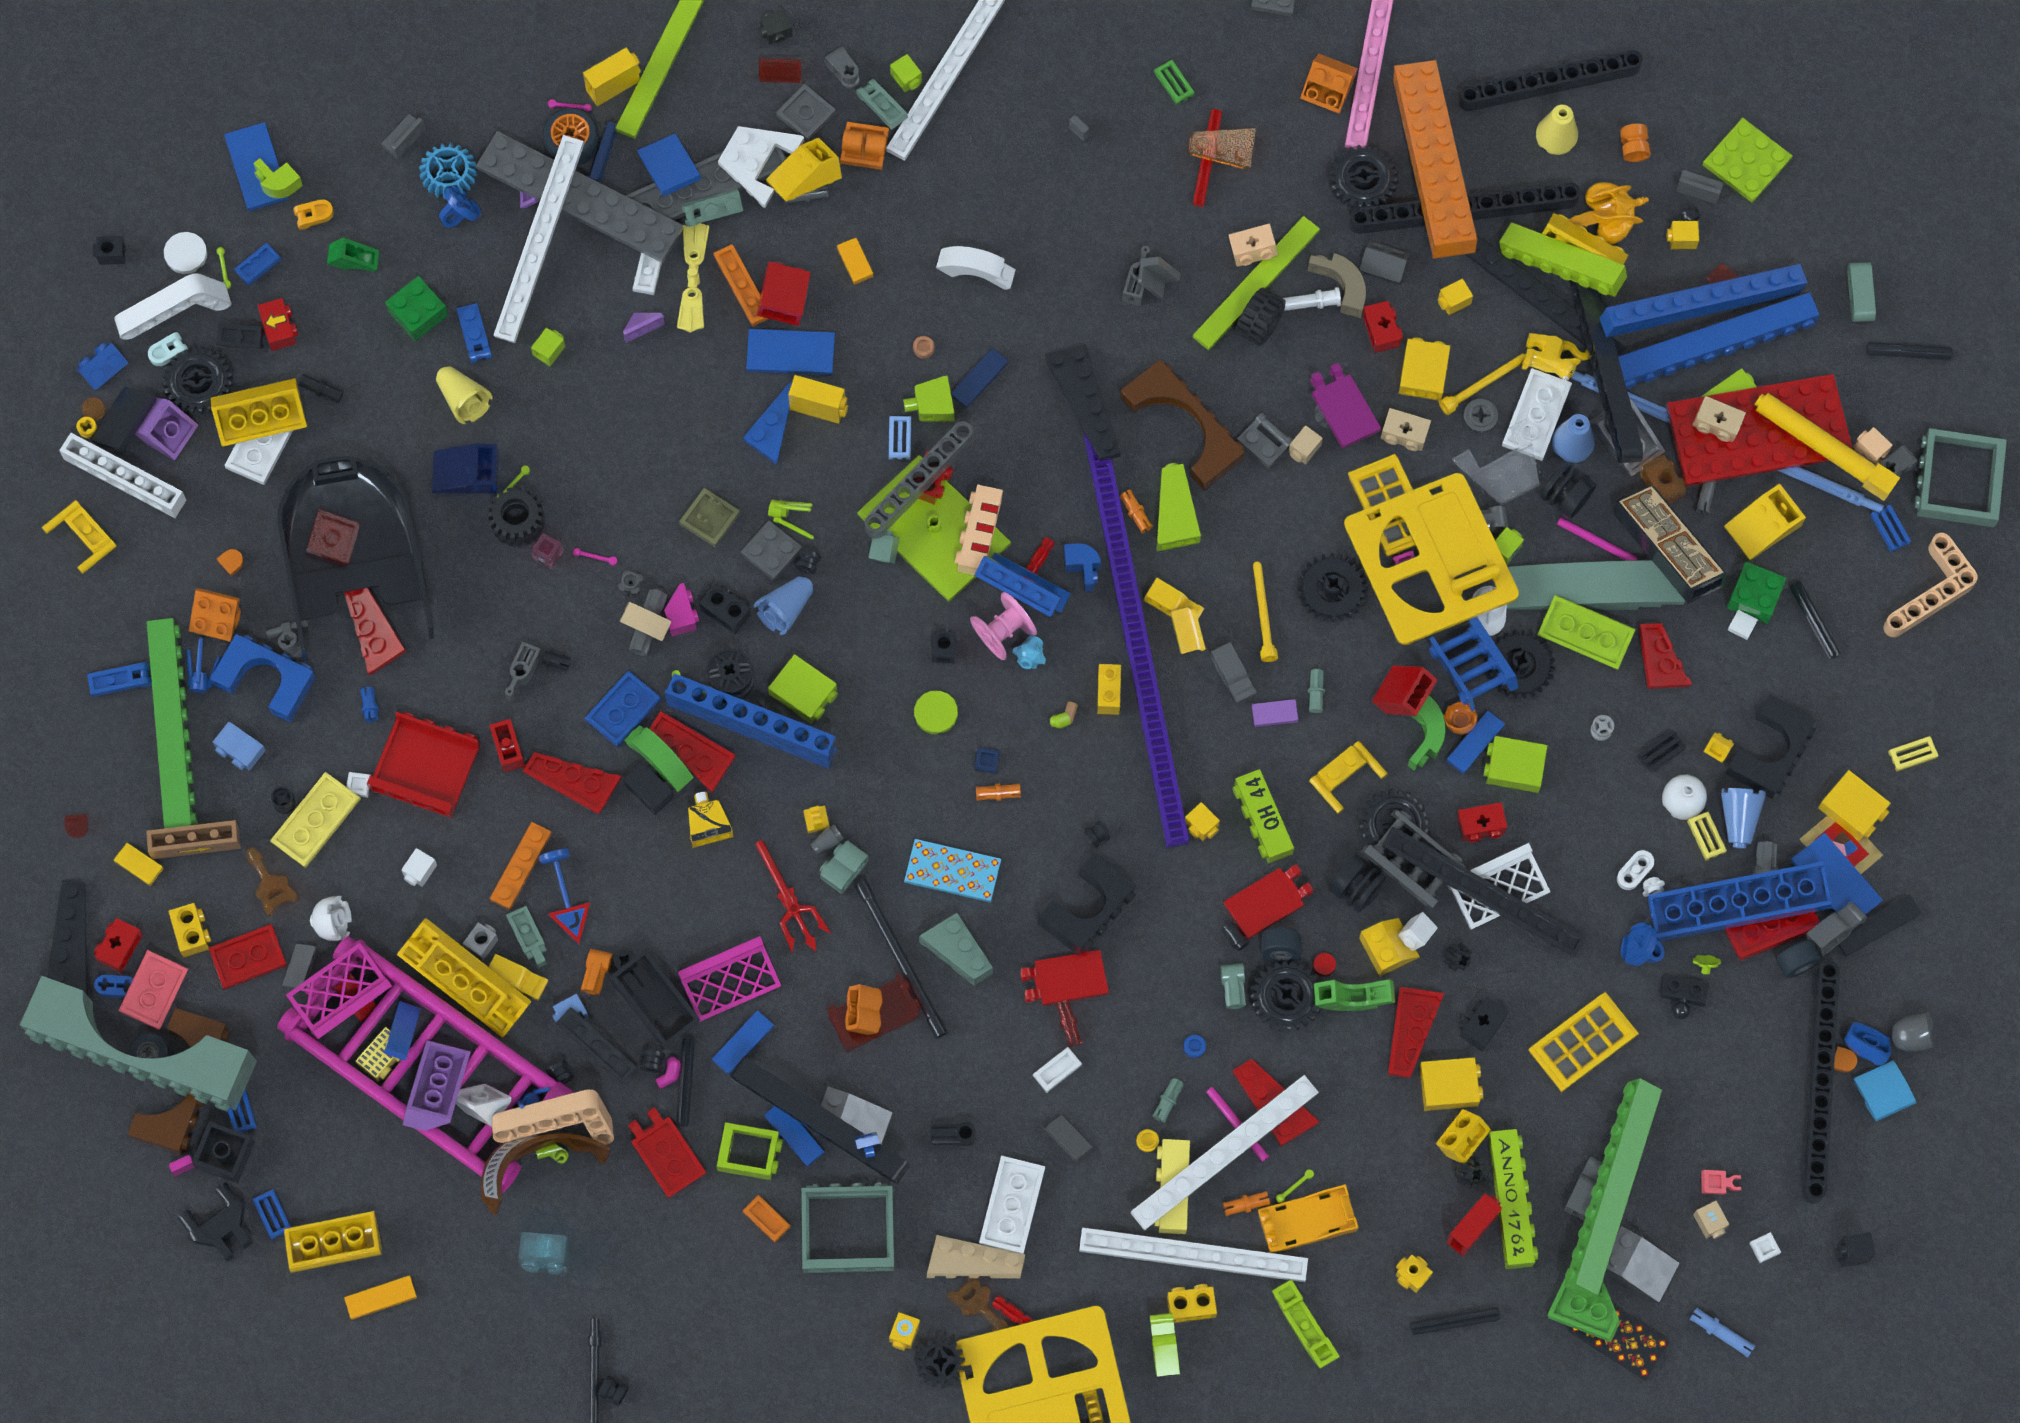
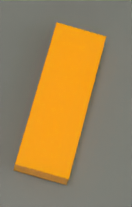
M410 1275L344 1297L351 1320L417 1298Z

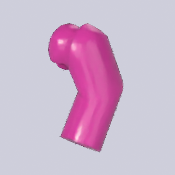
M675 1057L667 1059L666 1074L655 1079L660 1089L679 1078L681 1063Z

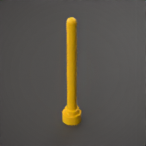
M1520 354L1456 396L1444 397L1439 401L1440 408L1446 415H1450L1456 411L1459 403L1521 365L1526 354Z
M1256 561L1253 564L1263 638L1260 656L1262 662H1273L1278 659V651L1272 645L1262 564Z

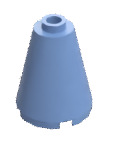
M1573 415L1559 425L1553 433L1552 447L1554 453L1563 458L1564 461L1571 463L1584 461L1594 450V434L1588 418L1584 415Z
M799 576L758 599L754 604V608L758 607L759 609L756 613L759 619L770 630L774 631L777 629L781 631L780 635L786 634L812 595V582L806 577Z
M1741 788L1722 789L1721 797L1728 842L1733 844V848L1746 849V845L1751 844L1766 792L1759 790V793H1753V789Z

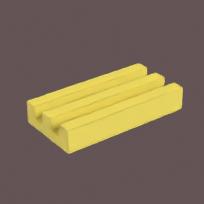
M1930 736L1888 751L1892 757L1893 764L1896 766V772L1938 758V753ZM1927 743L1929 745L1928 747L1916 750L1914 752L1897 757L1896 755L1897 753ZM1930 751L1932 752L1931 754H1928V755H1926V756H1923V757H1920V758H1917V759H1914V760H1911V761H1908V762H1905V763L1900 764V762L1903 761V760H1906V759H1909V758H1912V757H1915V756H1918V755H1921V754H1924V753H1927V752H1930Z
M1709 812L1688 819L1687 822L1705 861L1712 857H1717L1719 854L1726 853L1727 850ZM1704 818H1705V820H1706V822H1707V824H1708V826H1709V828H1710V831H1711V833H1712V835H1713V837H1714V839H1715V841H1716V843H1717V845H1718V848H1719L1718 850L1715 849L1714 844H1713V842H1712V840H1711V838H1710V836H1709V834H1708V832H1707V830H1706V827H1705V825H1704V823H1703V821H1702V819H1704ZM1696 821H1697V823H1698V825H1699V827H1700V830H1701V832H1702V834H1703V836H1704V838H1705V840H1706V842H1707V844H1708V847H1709V849H1710V851H1711L1710 853L1708 852V849H1707V847H1706V845H1705V843H1704V841H1703V839H1702V837H1701V835H1700V832H1699V830H1698V828H1697V826H1696V824H1695Z

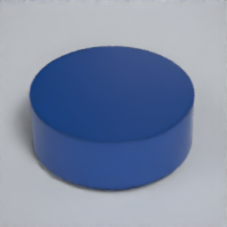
M1199 1035L1187 1037L1183 1046L1185 1054L1191 1058L1201 1057L1206 1050L1205 1040Z

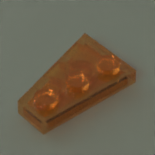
M1256 128L1193 132L1190 137L1188 154L1248 170L1251 166Z

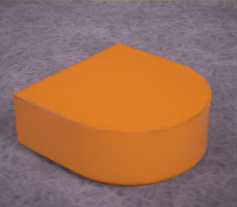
M235 549L227 550L217 558V561L231 577L244 564L242 554Z
M1837 1047L1834 1070L1843 1073L1851 1072L1857 1064L1855 1053L1851 1050Z

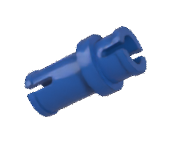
M366 687L367 691H365V688H362L360 690L363 703L361 710L362 714L365 715V722H373L372 718L376 722L379 720V706L376 704L374 688Z

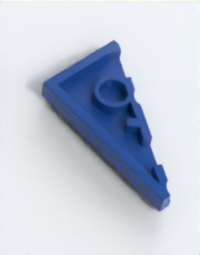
M791 382L743 437L744 442L774 464H777L779 460L780 448L790 408L788 394L792 385Z

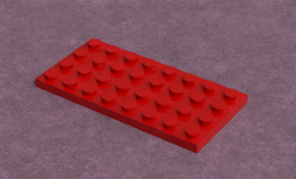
M1834 374L1707 396L1746 412L1733 442L1722 441L1716 435L1700 432L1697 427L1692 426L1705 396L1668 402L1666 409L1685 486L1830 461L1755 411L1757 406L1754 404L1761 394L1765 396L1767 393L1771 394L1853 450Z

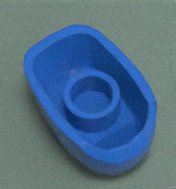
M1854 1022L1845 1037L1847 1047L1859 1057L1870 1060L1877 1066L1886 1063L1891 1056L1890 1038L1862 1023Z

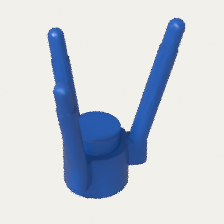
M199 638L196 672L194 674L190 649L186 650L187 686H190V691L196 693H206L207 688H212L210 678L221 661V657H217L209 678H206L207 674L201 672L203 638Z
M550 1088L533 1089L532 1092L523 1093L516 1104L523 1109L526 1105L540 1102L538 1095L549 1091Z

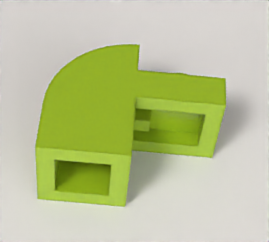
M260 158L253 163L256 170L254 174L261 182L260 185L263 192L272 198L288 197L303 186L300 176L288 163H285L274 173Z

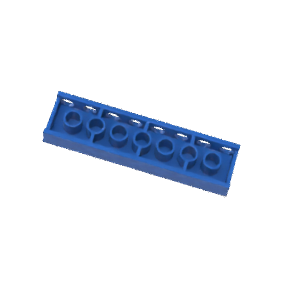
M674 673L667 690H665L667 706L830 769L831 761L837 750L834 747L836 736ZM676 682H683L686 687L677 686ZM723 698L726 700V704L722 703ZM743 706L747 709L746 712L742 711ZM764 714L767 716L766 720L762 719ZM784 722L788 725L787 728L783 727ZM805 730L808 732L807 736L803 735ZM825 738L829 741V745L823 743Z
M1823 861L1648 895L1647 899L1652 924L1659 942L1833 908Z

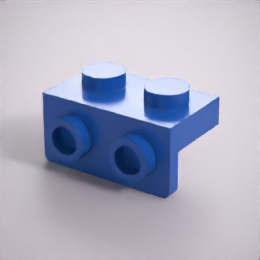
M105 342L101 343L94 349L96 353L90 358L88 356L84 357L77 363L79 367L75 370L84 377L94 390H97L128 364L123 355L110 342L107 344Z

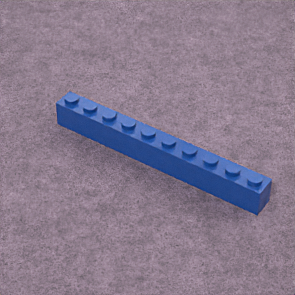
M1801 264L1607 307L1599 319L1607 338L1796 295L1803 290L1808 282Z
M1809 292L1619 356L1626 388H1633L1642 381L1645 383L1651 382L1657 376L1663 374L1665 376L1672 375L1681 368L1690 369L1702 361L1705 363L1713 361L1717 356L1723 354L1725 356L1731 355L1737 349L1743 347L1744 349L1752 348L1761 341L1770 342L1776 336L1782 334L1787 336L1800 328H1811L1816 324L1820 314Z

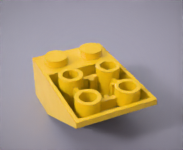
M816 138L800 145L766 179V182L785 201L793 200L798 196L841 179L839 157L820 138Z
M1778 484L1724 525V528L1747 558L1752 560L1800 528L1806 517L1784 488Z

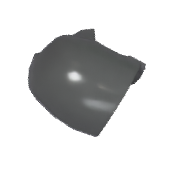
M1922 1012L1900 1019L1893 1026L1891 1038L1893 1045L1899 1050L1911 1052L1933 1048L1932 1016L1929 1012Z

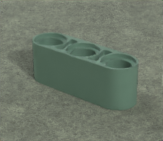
M1870 262L1848 263L1847 278L1852 322L1875 321L1876 307L1872 265Z

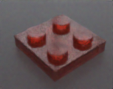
M319 509L305 551L347 566L360 524Z

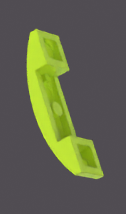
M1292 1279L1272 1290L1283 1314L1316 1365L1321 1369L1338 1359L1340 1356L1307 1308L1302 1295Z

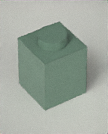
M887 531L880 538L872 539L869 559L895 564L899 538L893 536L894 532Z

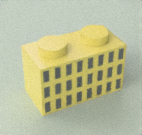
M386 1027L356 1060L357 1065L378 1083L381 1079L385 1080L391 1074V1068L396 1062L399 1063L401 1059L384 1054L390 1030Z

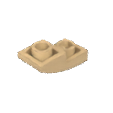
M628 602L620 619L621 623L660 641H663L672 622L631 602Z

